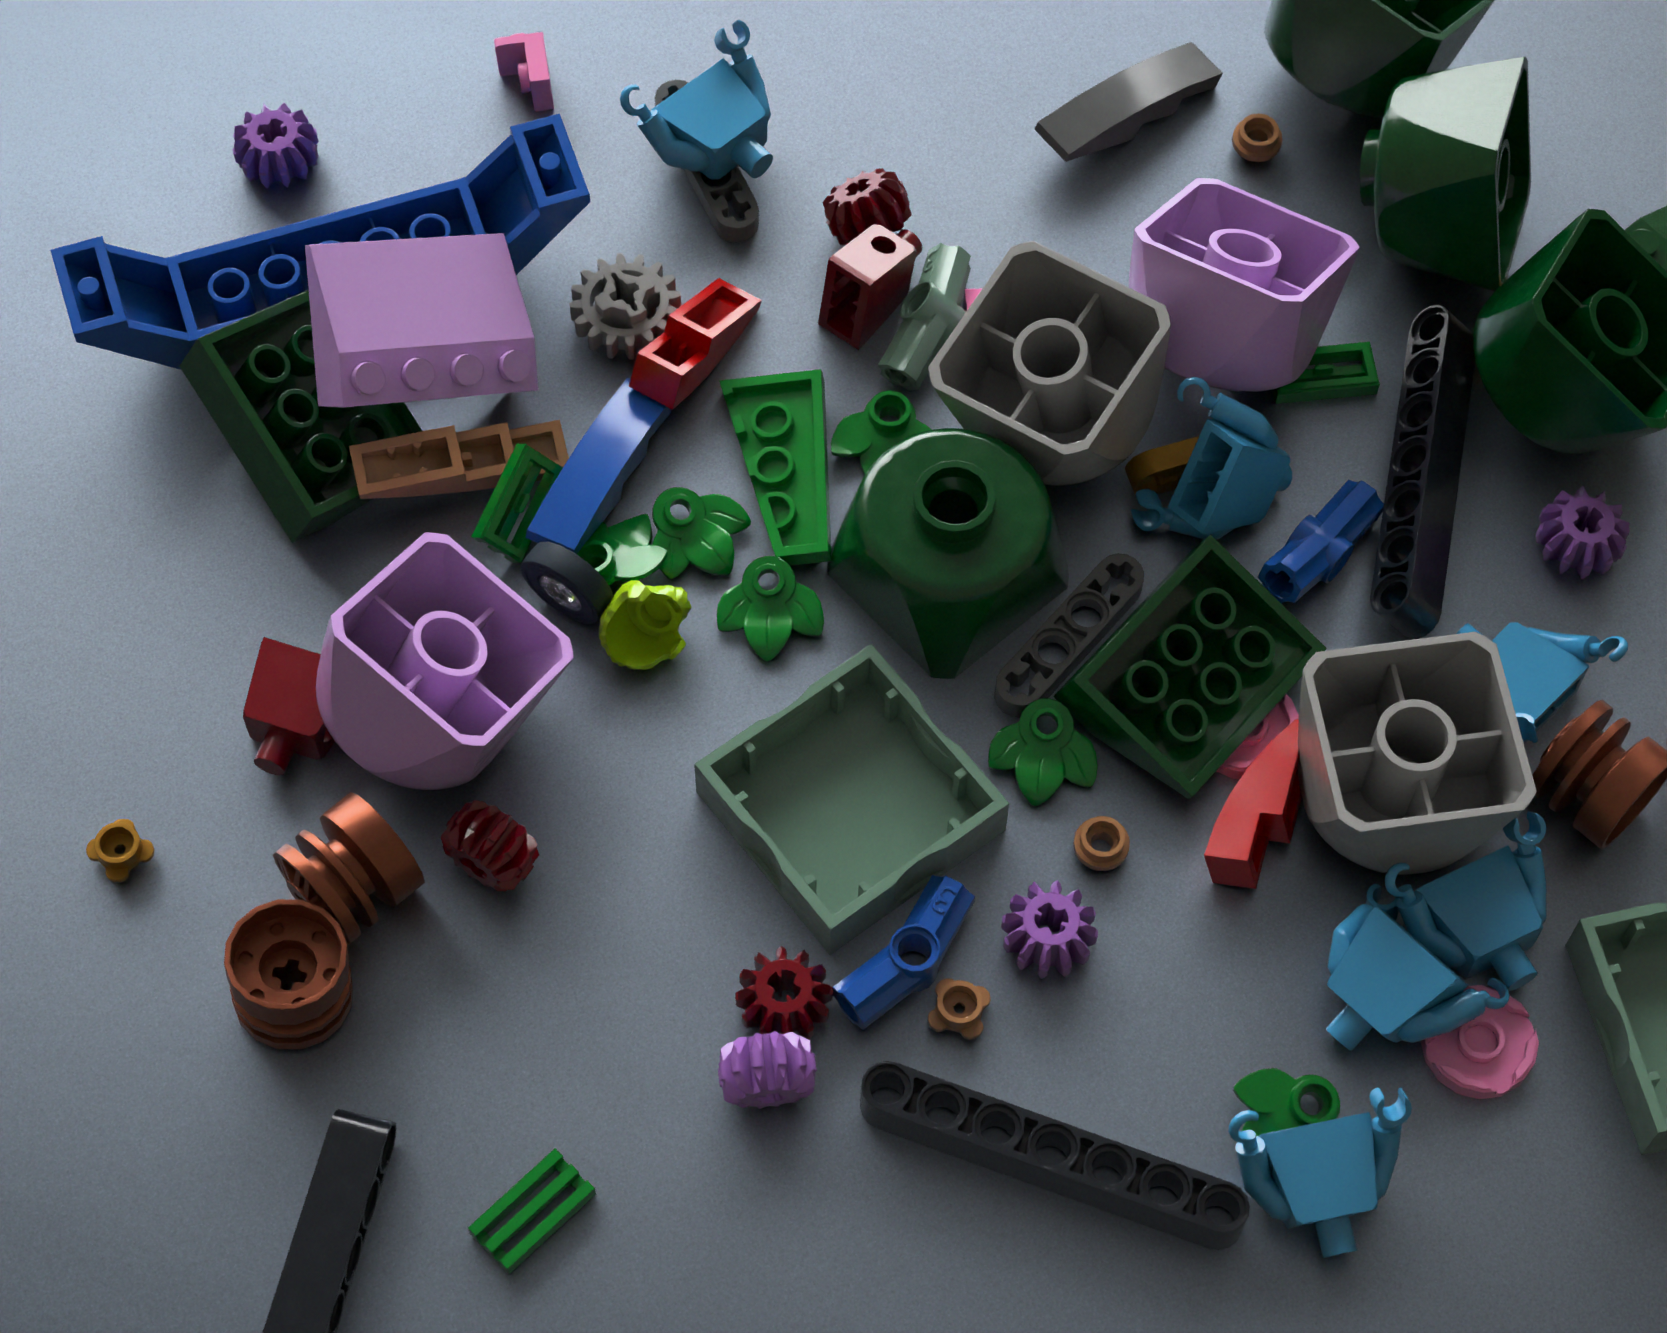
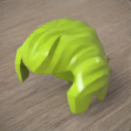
M638 580L622 584L600 617L599 639L601 640V646L605 648L612 662L617 663L621 667L626 666L630 669L645 670L655 667L662 660H673L686 646L678 630L680 628L679 625L687 618V613L692 608L690 601L687 599V592L682 587L644 585Z

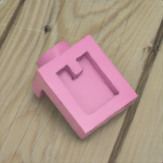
M543 32L517 33L507 37L496 38L494 45L499 74L501 76L519 74L521 92L532 93L535 112L553 110L554 105Z

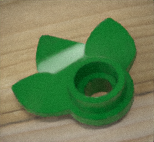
M892 390L882 391L867 403L864 412L848 415L841 420L832 436L831 453L833 456L860 457V466L865 475L871 465L892 446L909 436L929 431L931 428L916 419L915 408L905 395ZM890 415L896 417L898 420L893 422H887L882 420V418L884 416Z
M673 487L663 491L655 500L652 509V519L658 529L652 545L666 549L668 554L667 559L659 570L670 580L678 577L689 563L707 573L721 576L730 575L734 564V546L730 535L742 532L751 525L749 515L740 504L722 494H710L699 497L694 491L684 487ZM676 504L683 505L687 508L689 516L682 520L676 519L672 516L670 507Z
M645 513L607 527L603 521L577 553L578 556L588 562L605 579L609 586L615 581L640 580L649 576L664 564L668 556L666 549L651 545L653 538L652 526L648 514Z
M762 556L747 566L743 574L742 583L727 590L721 597L717 607L718 630L722 632L744 629L750 647L765 662H770L784 648L791 636L792 630L808 636L822 635L824 613L817 594L812 589L796 582L794 571L785 560L776 556ZM766 573L775 574L779 578L778 585L772 590L763 589L759 585V579L762 575Z
M1042 698L1031 702L1023 710L1019 722L1000 729L991 741L988 754L989 768L995 770L1015 769L1019 789L1025 799L1034 807L1048 800L1062 784L1064 778L1076 785L1090 788L1093 786L1097 776V757L1092 742L1083 734L1074 730V721L1069 709L1061 702L1050 698ZM1042 716H1050L1055 720L1057 729L1051 734H1044L1038 730L1036 721Z
M1266 1068L1246 1075L1233 1087V1091L1239 1100L1251 1111L1258 1113V1121L1250 1120L1245 1122L1241 1130H1253L1256 1136L1337 1119L1340 1112V1098L1337 1090L1327 1079L1318 1075H1303L1294 1079L1280 1069ZM1303 1095H1311L1317 1100L1318 1111L1315 1115H1309L1303 1111L1301 1107Z

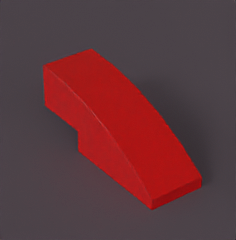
M720 278L716 279L668 315L664 333L637 353L629 387L673 410L701 384L724 358L759 310L762 300Z
M1295 719L1271 740L1248 766L1229 794L1214 824L1204 853L1213 883L1256 889L1268 841L1291 842L1302 798L1298 779L1299 719Z

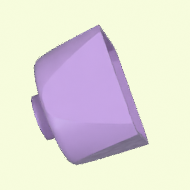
M1196 178L1134 229L1129 288L1166 305L1171 329L1165 369L1185 379L1189 377L1202 378L1209 387L1239 392L1268 391L1292 383L1305 371L1323 336L1360 247L1353 237L1220 180Z
M425 532L331 615L323 640L317 671V704L322 720L332 738L351 759L365 770L385 781L411 789H449L474 779L497 756L574 658L573 649L568 636L446 534Z

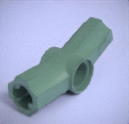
M940 243L929 249L919 284L907 294L901 304L899 315L903 322L878 364L881 369L880 374L885 379L908 391L919 390L929 372L928 366L966 313L960 305L971 270L969 266L971 255L959 245L948 246Z

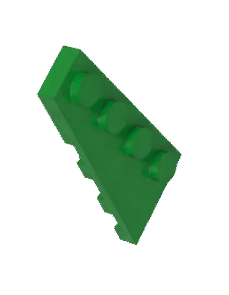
M816 369L719 380L775 556L785 560L790 566L832 561L825 380L822 370Z

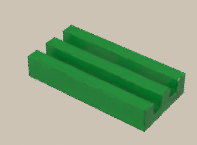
M1370 342L1317 346L1308 366L1315 365L1314 369H1305L1292 383L1276 388L1274 399L1275 404L1377 395L1380 383ZM1362 361V364L1335 367L1334 364H1331L1341 362Z
M516 444L471 538L478 542L486 543L489 549L505 555L504 558L510 562L521 563L532 541L526 538L527 528L563 467L527 444ZM541 469H543L545 474L511 543H508L507 539L519 514L524 512L530 499L532 487Z
M554 1148L468 1227L469 1234L510 1275L596 1195L595 1188L588 1180L585 1181L580 1176L579 1171L572 1164L569 1165L564 1160L563 1155ZM554 1172L559 1174L492 1237L488 1234ZM569 1185L575 1190L512 1250L506 1253L502 1249L512 1237L534 1219Z

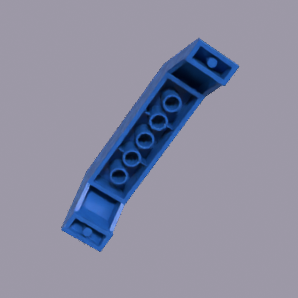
M560 113L510 126L511 135L466 177L167 258L105 244L103 236L51 249V255L76 342L181 370L179 366L197 338L309 290L305 245L504 233L517 275L590 203V193Z

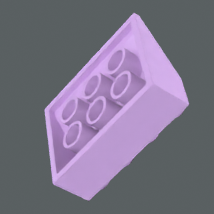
M504 233L305 245L318 406L354 407L538 390L534 335Z

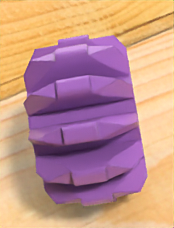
M285 102L277 110H271L263 103L260 114L256 115L245 112L244 124L234 126L235 132L233 137L235 143H233V154L236 163H239V166L243 168L244 175L247 176L249 182L260 179L261 183L268 189L275 181H281L288 188L291 181L290 178L295 176L306 180L307 167L317 165V144L319 143L317 131L313 128L312 124H309L308 117L305 116L303 110L291 113L290 108H288Z
M1584 486L1576 490L1574 496L1562 490L1560 494L1556 495L1553 504L1548 503L1543 508L1539 517L1540 525L1536 532V543L1545 546L1542 552L1543 561H1560V575L1571 567L1577 570L1582 580L1589 576L1592 569L1603 576L1605 572L1610 570L1613 562H1617L1618 559L1622 558L1627 548L1625 540L1630 532V523L1620 519L1623 513L1622 504L1611 506L1605 504V491L1598 494L1596 498L1589 497Z
M1058 880L1052 883L1048 893H1044L1041 887L1033 882L1028 888V898L1015 894L1010 900L1009 908L1012 913H1006L1002 918L1001 928L1008 933L1004 938L1003 946L1005 951L1012 953L1020 952L1017 958V966L1020 970L1029 967L1033 962L1038 964L1037 972L1041 979L1047 977L1050 966H1055L1058 972L1066 977L1071 973V961L1084 965L1089 960L1090 955L1087 946L1096 944L1098 930L1091 926L1096 915L1093 906H1080L1082 894L1079 889L1069 893L1067 896L1062 895V887ZM1041 925H1047V926H1048V927L1040 928Z
M776 1031L770 1034L755 1033L754 1036L738 1037L720 1049L719 1085L723 1089L724 1100L733 1105L736 1104L741 1108L754 1106L759 1109L765 1106L779 1107L780 1104L796 1103L801 1098H806L814 1092L815 1072H817L815 1054L812 1053L810 1040L793 1032L778 1034Z

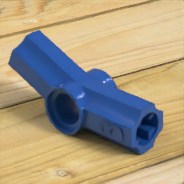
M1348 479L1315 517L1312 515L1305 517L1295 528L1285 546L1264 563L1258 575L1262 585L1280 603L1287 601L1295 603L1320 580L1326 584L1331 582L1349 560L1358 540L1365 535L1366 531L1381 516L1384 503L1378 497L1377 491L1362 480L1354 482Z
M932 875L903 927L893 934L890 944L832 987L834 998L837 1000L842 1012L853 1024L858 1025L864 1030L909 994L921 992L933 984L942 959L975 902V896L962 883L946 875L943 877ZM908 951H917L925 955L928 960L921 965L912 966L902 961L900 956Z

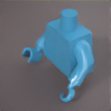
M737 20L732 24L733 31L738 38L737 44H733L727 39L723 28L717 31L714 39L717 49L724 54L731 55L733 61L729 64L722 58L652 108V111L648 109L646 104H642L635 109L629 103V94L632 90H640L638 85L630 84L622 90L620 95L622 109L631 116H639L640 120L637 122V126L662 161L668 166L694 172L699 171L710 179H720L737 165L752 178L760 177L770 167L773 156L764 148V145L767 142L768 121L771 117V111L765 84L753 55H746L744 46L750 40V31L748 26L741 20Z
M1189 377L1183 380L1178 387V400L1184 401L1183 391L1187 386L1192 384L1199 385L1204 392L1199 404L1209 409L1208 416L1213 419L1206 420L1168 508L1162 507L1159 496L1155 491L1141 489L1135 494L1137 501L1142 507L1150 509L1146 511L1131 509L1130 511L1135 523L1142 530L1152 531L1164 523L1169 525L1170 531L1201 539H1206L1211 534L1217 540L1237 527L1258 523L1266 516L1276 492L1286 490L1291 484L1292 470L1289 466L1291 461L1289 454L1277 446L1279 441L1278 434L1263 414L1222 393L1214 397L1211 395L1210 387L1206 381L1198 377Z
M1511 622L1492 640L1498 647L1523 743L1525 744L1528 740L1533 743L1538 742L1537 731L1578 691L1589 668V665L1586 663L1596 662L1614 648L1616 650L1609 655L1611 661L1616 662L1626 654L1628 642L1623 637L1612 636L1600 642L1596 636L1562 634L1531 627L1526 628L1518 622ZM1467 623L1456 634L1480 632Z
M1529 811L1527 813L1529 830L1524 836L1520 834V825L1517 818H1514L1503 827L1505 836L1510 841L1517 843L1518 849L1513 852L1507 845L1417 888L1415 892L1410 884L1402 885L1399 888H1396L1395 885L1397 874L1402 870H1410L1407 863L1394 864L1385 876L1387 891L1395 897H1400L1396 902V906L1407 931L1449 968H1456L1466 978H1471L1494 967L1508 991H1513L1526 985L1537 976L1538 972L1524 951L1535 944L1543 929V923L1546 921V876L1542 850L1535 846L1545 836L1546 823L1539 814Z
M1373 884L1369 887L1366 903L1358 906L1333 931L1327 966L1331 976L1327 986L1345 1001L1347 1005L1328 1025L1326 1030L1350 1051H1353L1372 1028H1375L1386 1039L1394 1043L1402 1040L1414 1043L1449 1033L1482 1015L1485 1007L1500 1009L1509 1001L1510 996L1507 987L1496 978H1490L1487 984L1499 993L1500 999L1490 996L1484 990L1479 992L1474 989L1465 990L1468 984L1396 921L1399 913L1396 902L1400 897H1395L1394 901L1387 905L1377 903L1381 898L1382 886L1378 884Z
M1402 1087L1398 1088L1397 1101L1388 1107H1384V1095L1380 1088H1375L1371 1091L1369 1095L1370 1104L1377 1115L1373 1120L1371 1119L1370 1112L1256 1136L1253 1130L1239 1131L1245 1122L1250 1120L1258 1121L1259 1119L1257 1112L1247 1110L1238 1113L1229 1124V1134L1237 1142L1236 1152L1245 1191L1271 1218L1283 1221L1287 1229L1315 1223L1323 1258L1358 1251L1349 1216L1377 1209L1378 1200L1387 1192L1398 1158L1402 1130L1401 1124L1407 1121L1412 1111L1411 1102Z

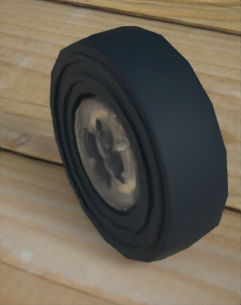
M549 541L539 542L526 556L520 567L522 576L530 588L543 601L572 620L584 624H595L613 598L612 590L605 579L588 562L561 545Z

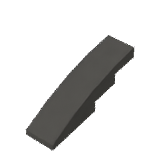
M1189 42L1156 54L1100 82L1038 121L1034 130L1067 162L1133 140L1141 124L1175 114L1183 98L1216 88L1223 73L1193 42Z

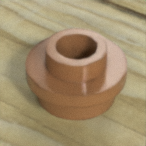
M1251 114L1245 117L1235 127L1232 136V144L1235 151L1244 159L1254 162H1263L1274 158L1279 153L1283 140L1276 121L1265 114Z
M1097 816L1086 820L1078 827L1073 845L1077 858L1085 866L1097 871H1108L1124 862L1128 855L1130 840L1126 829L1118 821L1107 816ZM1096 840H1104L1109 843L1111 849L1106 852L1097 851L1092 847L1091 843Z

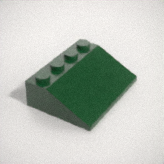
M309 290L197 338L179 366L292 543L335 523L372 500L360 499L349 446L422 432V429L404 402L354 407L318 406Z
M1210 534L1177 564L1053 697L1064 704L1070 713L1093 736L1190 799L1302 677L1303 668L1315 652L1325 651L1327 648Z

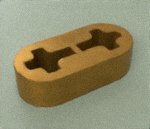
M1199 436L1153 448L1133 457L1126 464L1125 472L1134 493L1136 494L1141 489H1150L1157 494L1175 490Z

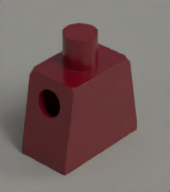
M873 224L828 259L818 324L859 350L897 309L909 293L915 258L922 252V244L919 238L913 232L906 229L894 234L882 225Z
M264 637L260 645L245 702L243 719L250 738L261 743L254 759V764L267 773L281 776L285 774L294 753L319 760L326 756L335 740L328 732L322 720L316 699V678L321 654Z

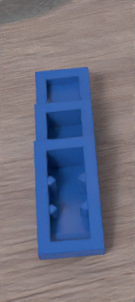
M627 377L601 410L552 484L527 528L526 538L537 543L549 541L577 554L621 500L623 483L646 457L649 439L670 415L672 409L629 387L630 378Z

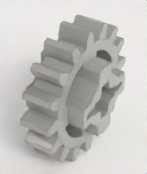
M617 253L616 264L608 265L605 260L600 258L597 260L598 272L593 273L586 269L581 271L582 285H572L571 288L572 302L569 303L571 321H575L578 338L588 336L589 349L592 351L598 349L603 344L607 346L608 358L613 359L618 350L622 349L626 350V355L631 360L635 359L636 348H644L664 333L668 315L681 306V293L676 291L674 275L663 277L662 263L656 262L648 268L644 266V255L638 254L633 263H626L623 253Z

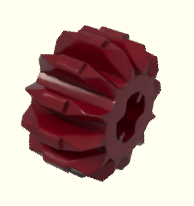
M877 168L870 173L862 171L856 177H847L846 182L842 185L834 186L831 194L822 202L827 219L826 223L831 234L836 237L840 245L848 244L873 224L882 225L891 232L900 231L904 227L903 222L907 221L912 215L909 207L910 201L907 197L908 194L895 172L885 171L883 168Z
M473 800L471 803L466 802L459 812L456 811L447 822V828L440 837L445 854L454 860L455 866L462 868L469 877L479 880L484 887L491 886L496 891L506 892L507 890H514L521 880L524 881L534 868L533 863L539 856L537 842L534 837L526 833L525 826L518 824L512 818V815H507L500 811L496 805H487L479 800Z
M780 946L776 950V960L772 962L758 952V955L754 958L756 970L743 969L741 971L739 981L744 988L735 993L736 1006L745 1009L742 1014L743 1025L746 1028L760 1025L759 1034H770L774 1031L785 1034L798 1031L804 1038L810 1040L814 1036L813 1022H827L829 1009L825 1004L833 999L832 986L823 983L826 979V969L820 964L808 967L809 954L805 950L798 953L794 960L787 959L786 949ZM782 991H789L794 993V999L792 1000L787 995L786 1002L775 1000L774 994L777 993L781 998Z

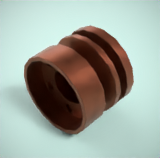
M1604 700L1596 701L1582 715L1572 719L1555 736L1543 752L1540 763L1532 774L1537 791L1535 796L1537 798L1544 796L1558 783L1560 784L1549 801V808L1554 812L1562 810L1576 798L1583 802L1573 821V827L1601 850L1608 847L1621 835L1667 780V750L1649 736L1643 738L1628 751L1621 747L1631 726V722L1625 717L1620 718L1604 733L1602 732L1613 714V708Z
M352 792L319 818L329 840L327 844L313 833L304 829L295 837L302 854L287 843L273 854L275 863L285 878L292 896L296 900H304L324 908L340 924L347 945L361 935L354 917L367 927H371L379 920L374 904L369 897L370 894H374L379 900L394 908L425 883L419 865L400 837L370 804Z
M277 899L254 907L236 922L226 941L224 967L230 985L232 1003L240 1025L256 1041L276 1049H304L325 1041L342 1026L352 1007L353 981L349 966L348 946L340 924L324 908L296 899Z

